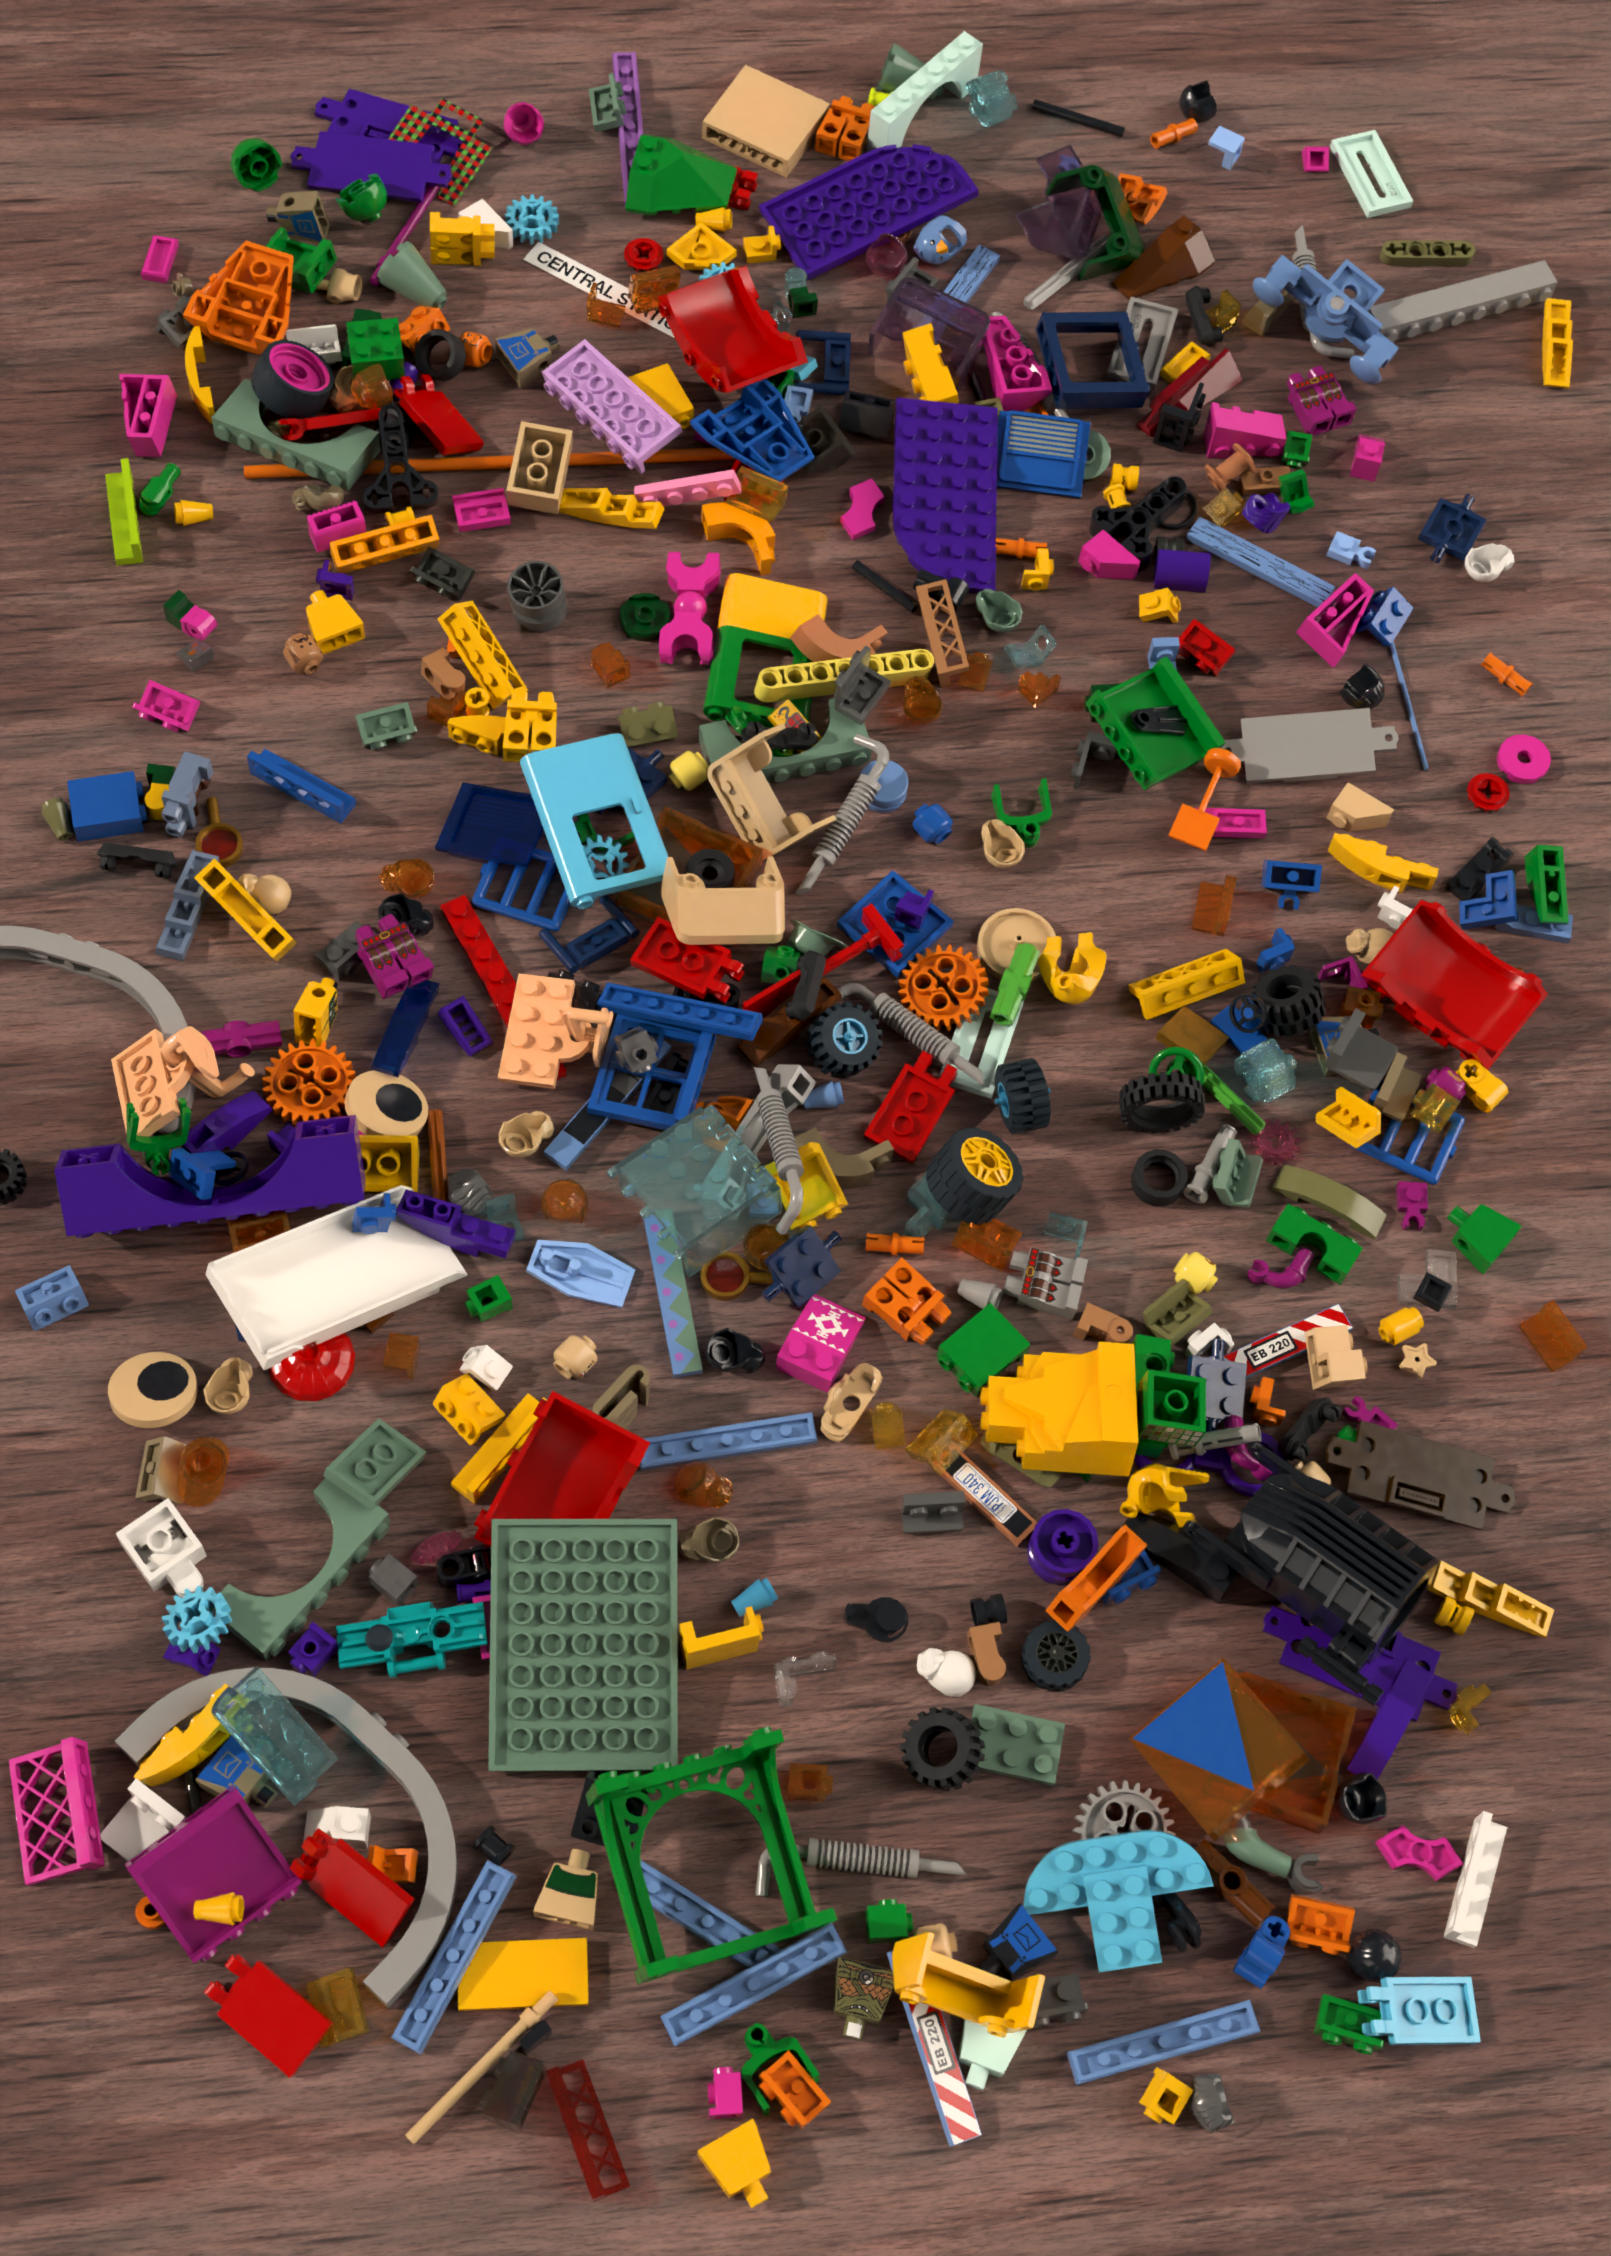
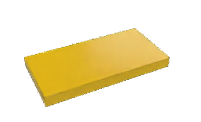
M587 1938L481 1942L458 1985V2011L532 2008L549 1990L558 1998V2001L552 2007L589 2006Z

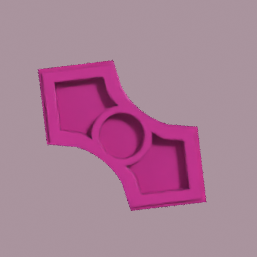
M872 478L850 487L849 495L852 500V506L848 512L840 516V523L852 540L875 531L876 525L872 515L875 509L884 503L885 496Z
M1403 1825L1375 1842L1392 1870L1401 1866L1417 1867L1427 1872L1435 1882L1463 1865V1862L1446 1837L1437 1840H1424L1411 1834Z

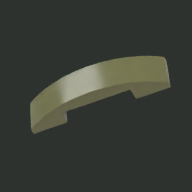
M1283 1164L1271 1189L1296 1202L1301 1198L1350 1222L1349 1228L1374 1240L1387 1216L1379 1207L1352 1189L1320 1174Z

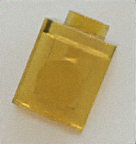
M1225 488L1203 509L1217 526L1223 528L1240 512L1242 514L1243 505L1246 502L1237 491L1231 494Z
M893 1402L875 1404L876 1408L868 1409L872 1420L875 1449L905 1446L902 1410L897 1405H893Z
M1485 1683L1476 1689L1473 1685L1464 1689L1457 1695L1460 1700L1448 1710L1451 1713V1720L1459 1730H1463L1466 1735H1469L1479 1726L1470 1710L1492 1694Z

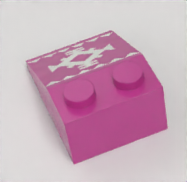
M814 1294L789 1332L777 1356L775 1369L828 1393L865 1323L866 1317Z

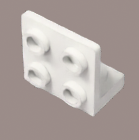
M137 1779L128 1787L132 1795L131 1798L100 1834L101 1840L127 1861L131 1860L186 1819L184 1815Z

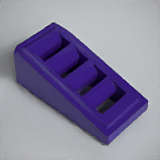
M464 995L439 1009L438 1016L469 1058L494 1043ZM461 1010L463 1015L453 1020L451 1015ZM466 1019L470 1022L460 1029L457 1024ZM471 1028L476 1030V1032L467 1037L463 1035L464 1032ZM479 1036L483 1039V1041L472 1047L468 1043Z

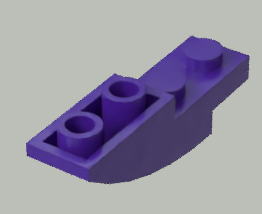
M255 1091L246 1093L218 1108L188 1131L187 1142L181 1148L190 1154L216 1150L222 1151L226 1146L233 1150L273 1109Z
M405 1190L396 1209V1215L419 1232L444 1245L478 1257L480 1251L506 1259L516 1237L515 1229L462 1214L461 1206L410 1190Z

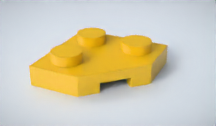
M700 222L666 249V256L684 270H704L705 268L711 270L712 264L721 267V262L729 263L736 257L737 250Z

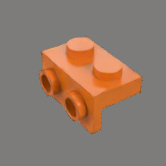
M418 306L412 310L411 315L404 322L399 324L402 347L409 348L414 357L416 345L424 334L434 329H441L447 332L450 330L440 308Z
M1291 1894L1285 1921L1290 1929L1288 1939L1291 1940V1944L1302 1948H1309L1311 1944L1322 1947L1324 1952L1340 1955L1341 1951L1349 1953L1351 1949L1349 1938L1355 1909L1350 1906Z
M789 2050L759 2075V2080L762 2082L759 2085L760 2090L770 2101L774 2098L783 2107L780 2113L791 2127L797 2124L802 2130L831 2104V2100Z

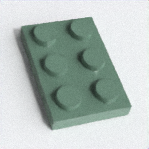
M378 1418L325 1469L323 1476L372 1511L424 1459L426 1451Z
M974 1704L971 1721L981 1732L982 1735L979 1737L985 1744V1748L981 1749V1753L985 1755L984 1762L979 1761L978 1766L981 1768L980 1771L1054 1786L1065 1723Z

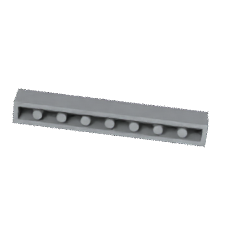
M1543 260L1372 306L1368 313L1383 324L1379 332L1391 342H1394L1395 340L1406 337L1411 338L1421 333L1434 332L1443 327L1456 326L1469 320H1478L1495 313L1500 314L1506 310L1523 308L1532 303L1545 302L1547 298L1552 297L1558 282L1546 261Z

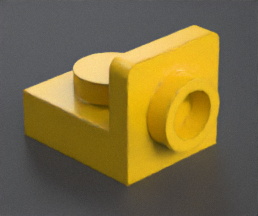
M768 226V235L743 238L747 264L776 261L777 250H781L780 236L775 235L774 226Z

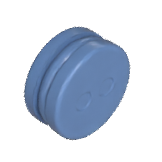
M876 760L868 763L862 769L860 775H869ZM889 760L887 767L878 779L881 788L868 808L879 813L892 812L898 809L904 803L907 796L909 784L907 773L899 764Z

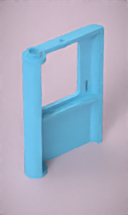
M609 734L532 752L520 760L522 771L571 906L578 907V909H586L591 907L599 896L662 881L668 854L622 734ZM622 806L639 847L645 868L597 880L593 877L572 818L585 813Z

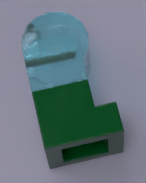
M798 267L790 268L785 274L786 283L784 289L792 318L817 315L818 298L816 292L809 293L806 285L807 273Z

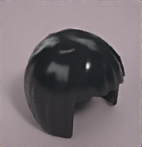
M1207 80L1195 85L1190 84L1181 93L1179 105L1186 119L1193 118L1196 123L1210 120L1216 115L1217 103L1214 96H1211L1210 85Z
M1364 664L1357 673L1353 674L1346 681L1339 693L1343 700L1355 709H1373L1383 700L1385 688L1379 673L1373 667Z
M1360 1772L1353 1774L1343 1780L1337 1788L1335 1806L1338 1813L1346 1820L1356 1824H1371L1386 1817V1794L1383 1786L1372 1773Z
M1368 1929L1362 1932L1355 1939L1352 1953L1346 1956L1348 1965L1357 1975L1366 1981L1381 1983L1380 1980L1385 1977H1394L1402 1962L1401 1949L1398 1942L1392 1935L1380 1929Z

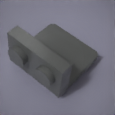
M865 646L861 652L857 650L850 660L848 670L840 672L835 681L837 688L833 696L835 698L834 709L860 725L864 723L891 686V680L869 668L871 648Z
M1356 1008L1351 1017L1345 1015L1338 1028L1342 1032L1337 1039L1333 1036L1325 1051L1329 1053V1056L1324 1066L1356 1084L1374 1091L1395 1057L1398 1048L1396 1045L1360 1027L1366 1013Z

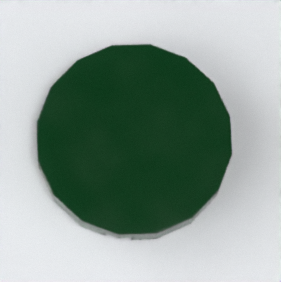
M650 593L634 594L621 605L619 623L621 629L628 637L636 641L649 642L659 639L660 630L667 623L671 622L672 614L669 605L660 600L659 596Z

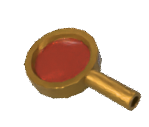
M208 797L206 804L210 825L199 832L196 837L195 848L196 851L219 856V863L223 868L232 866L240 859L243 853V840L236 828L229 824L221 823L217 798Z
M728 1251L717 1252L709 1256L703 1263L700 1274L701 1284L705 1292L712 1298L721 1301L734 1300L742 1296L749 1283H774L771 1273L749 1272V1266L745 1260L736 1253Z

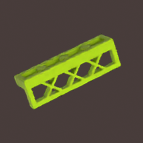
M128 458L121 459L122 472L105 474L114 555L117 566L143 563L134 483Z

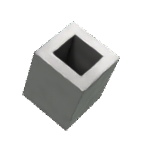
M388 1554L384 1560L378 1559L369 1570L371 1586L397 1607H400L419 1585L417 1576L391 1554Z

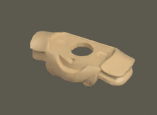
M861 1363L853 1369L850 1375L846 1373L841 1380L831 1386L827 1402L824 1406L825 1413L821 1419L822 1425L820 1428L821 1432L828 1439L841 1442L852 1431L882 1382L883 1377L877 1368L867 1363ZM853 1396L858 1398L860 1407L855 1411L846 1410L843 1406V1401L847 1397Z

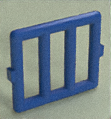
M504 837L497 840L488 863L483 864L480 871V876L482 877L471 901L475 907L553 932L560 930L571 905L566 890H564L552 919L537 915L557 868L553 854ZM505 850H509L521 855L500 903L486 899L485 896ZM531 858L546 862V865L527 910L524 911L511 907Z
M1384 1079L1380 1081L1378 1087L1376 1088V1090L1372 1092L1367 1102L1371 1106L1375 1101V1098ZM1415 1094L1411 1105L1426 1112L1405 1159L1389 1153L1402 1122L1392 1118L1379 1147L1367 1142L1357 1149L1350 1145L1355 1150L1431 1185H1435L1438 1183L1448 1159H1452L1457 1147L1454 1145L1465 1123V1118L1452 1110L1443 1108ZM1436 1116L1452 1124L1431 1171L1415 1165V1162Z

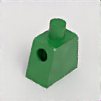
M1480 1204L1471 1215L1457 1205L1447 1217L1449 1221L1459 1228L1451 1240L1452 1243L1483 1275L1522 1227L1520 1224L1484 1204Z

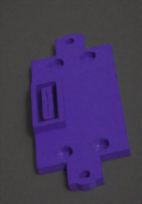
M349 89L342 102L322 97L316 103L314 113L315 117L332 121L327 132L388 139L410 106ZM439 115V117L456 126L459 125L458 120ZM431 125L418 143L434 145L435 152L432 163L440 164L444 155L454 157L463 141Z
M320 131L316 148L295 146V150L291 153L290 157L292 169L310 171L307 182L308 189L341 192L349 184L360 178L365 182L370 180L367 175L378 174L386 188L387 198L423 203L427 185L447 188L448 183L452 179L451 165L432 163L435 146L430 144Z
M1272 1606L1270 1612L1264 1617V1629L1262 1632L1286 1641L1279 1664L1363 1699L1361 1693L1357 1695L1314 1664L1310 1656L1307 1659L1302 1654L1293 1652L1291 1648L1293 1641L1301 1642L1307 1635L1318 1643L1317 1647H1324L1326 1649L1332 1638L1314 1625L1311 1627L1303 1625L1301 1616L1298 1613L1295 1616ZM1276 1618L1278 1625H1273L1271 1619ZM1398 1632L1393 1638L1394 1641L1390 1651L1385 1648L1374 1661L1366 1664L1360 1672L1361 1675L1369 1680L1367 1683L1370 1685L1374 1683L1384 1690L1383 1695L1375 1705L1379 1706L1406 1658L1415 1664L1418 1662L1425 1663L1426 1665L1420 1667L1434 1674L1441 1652L1402 1636L1403 1633ZM1434 1674L1411 1720L1414 1722L1418 1721L1424 1701L1448 1711L1451 1704L1456 1701L1458 1684ZM1442 1691H1447L1449 1698L1443 1697Z

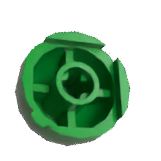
M248 138L241 141L234 148L230 165L233 175L244 188L262 191L277 181L279 167L282 169V160L277 150L267 141L260 138Z
M378 174L367 175L370 180L365 182L360 178L349 184L339 193L341 199L336 198V201L349 218L356 221L368 220L373 222L382 215L380 211L385 207L387 191Z

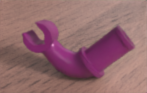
M1300 1248L1291 1265L1286 1267L1284 1272L1281 1273L1269 1270L1267 1263L1263 1260H1254L1252 1268L1259 1272L1249 1269L1247 1277L1254 1284L1264 1282L1280 1289L1294 1287L1299 1283H1304L1306 1280L1305 1274L1314 1259V1254L1308 1249Z
M1230 1415L1224 1420L1225 1429L1243 1426L1242 1417L1237 1415ZM1246 1444L1224 1447L1232 1461L1243 1468L1251 1470L1257 1479L1263 1481L1273 1474V1472L1261 1465L1249 1454L1245 1448Z

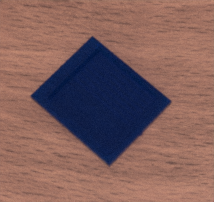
M463 782L436 843V851L528 867L543 831V826L531 794Z

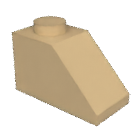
M1347 783L1332 804L1326 819L1348 832L1382 828L1387 826L1394 809L1354 785Z

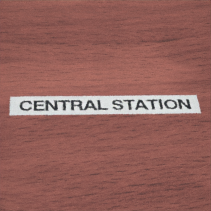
M537 242L523 259L675 338L666 318L662 317L659 312L658 303L540 242Z

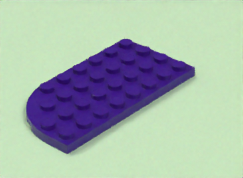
M896 144L871 150L759 205V211L767 224L774 226L775 235L780 236L782 247L806 282L978 197L979 193L978 188L962 166L947 154L943 156L931 151V147L913 144L912 147H896Z
M897 397L895 402L893 527L898 544L902 546L907 554L908 561L918 571L923 569L947 579L951 577L960 578L969 586L968 593L978 594L985 589L995 591L998 408Z

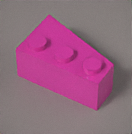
M119 374L122 385L121 395L125 409L126 434L136 457H161L177 398L169 376Z
M1215 402L1211 404L1203 432L1207 458H1229L1235 453L1233 450L1234 443L1244 448L1250 457L1282 456L1287 440L1282 415L1257 410L1247 413L1242 412L1240 407L1233 406L1231 409L1220 408L1219 403Z
M1354 573L1305 619L1296 633L1334 668L1345 654L1350 639L1354 635L1358 622L1374 590L1359 575Z

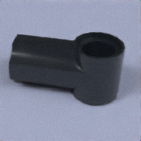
M921 569L916 577L913 589L916 590L917 586L946 579L956 612L969 592L967 583L957 577L947 579ZM941 589L929 592L928 594L929 597L939 602L944 596V591Z

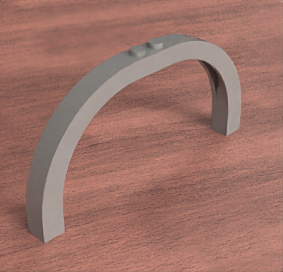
M0 926V959L34 961L111 984L132 996L149 1012L160 1028L165 1041L179 1030L188 1027L182 1011L164 985L149 971L127 957L102 948L92 941L82 942L75 940L65 933L58 935L29 927ZM188 1081L176 1094L177 1101L178 1098H185L187 1107L190 1110L193 1105L196 1086ZM178 1117L153 1133L150 1137L161 1136L175 1131L178 1128Z
M243 1668L219 1672L192 1681L154 1703L115 1740L119 1749L139 1768L141 1763L157 1749L166 1733L175 1726L180 1729L188 1727L193 1717L201 1713L210 1702L212 1694L225 1683L239 1690L247 1697L243 1703L278 1702L302 1707L322 1715L350 1735L405 1789L414 1802L425 1828L429 1856L428 1875L419 1909L410 1927L393 1950L363 1981L365 1987L389 2009L425 1969L437 1950L453 1910L457 1889V1850L451 1820L435 1782L423 1765L407 1749L409 1743L399 1733L396 1732L392 1735L384 1727L387 1723L379 1714L373 1711L370 1715L356 1701L334 1686L312 1676L289 1670Z

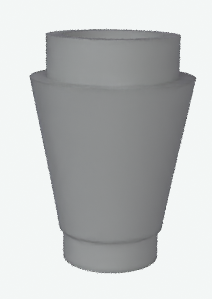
M962 1279L957 1295L962 1296L981 1309L985 1308L989 1303L997 1309L1003 1294V1290L997 1288V1284Z

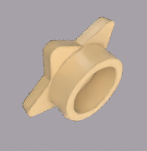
M1426 1343L1417 1348L1409 1345L1402 1346L1405 1357L1399 1365L1401 1369H1407L1410 1373L1416 1374L1421 1379L1426 1368L1436 1366L1437 1362L1428 1355ZM1416 1357L1420 1359L1419 1362L1415 1361Z

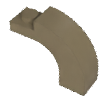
M816 1127L794 1138L797 1148L809 1142L820 1144L840 1188H855L872 1183L875 1170H881L890 1164L894 1150L889 1140H886L859 1154H841L832 1150L824 1142Z

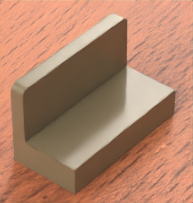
M1285 290L1282 294L1284 302L1278 307L1269 306L1259 300L1243 317L1242 324L1263 336L1288 309L1292 295Z
M1397 1052L1372 1106L1376 1107L1381 1114L1402 1122L1422 1079V1075L1403 1067L1408 1056Z
M166 1436L147 1440L135 1499L147 1502L159 1498L163 1500L169 1498L174 1504H182L184 1502L193 1447Z

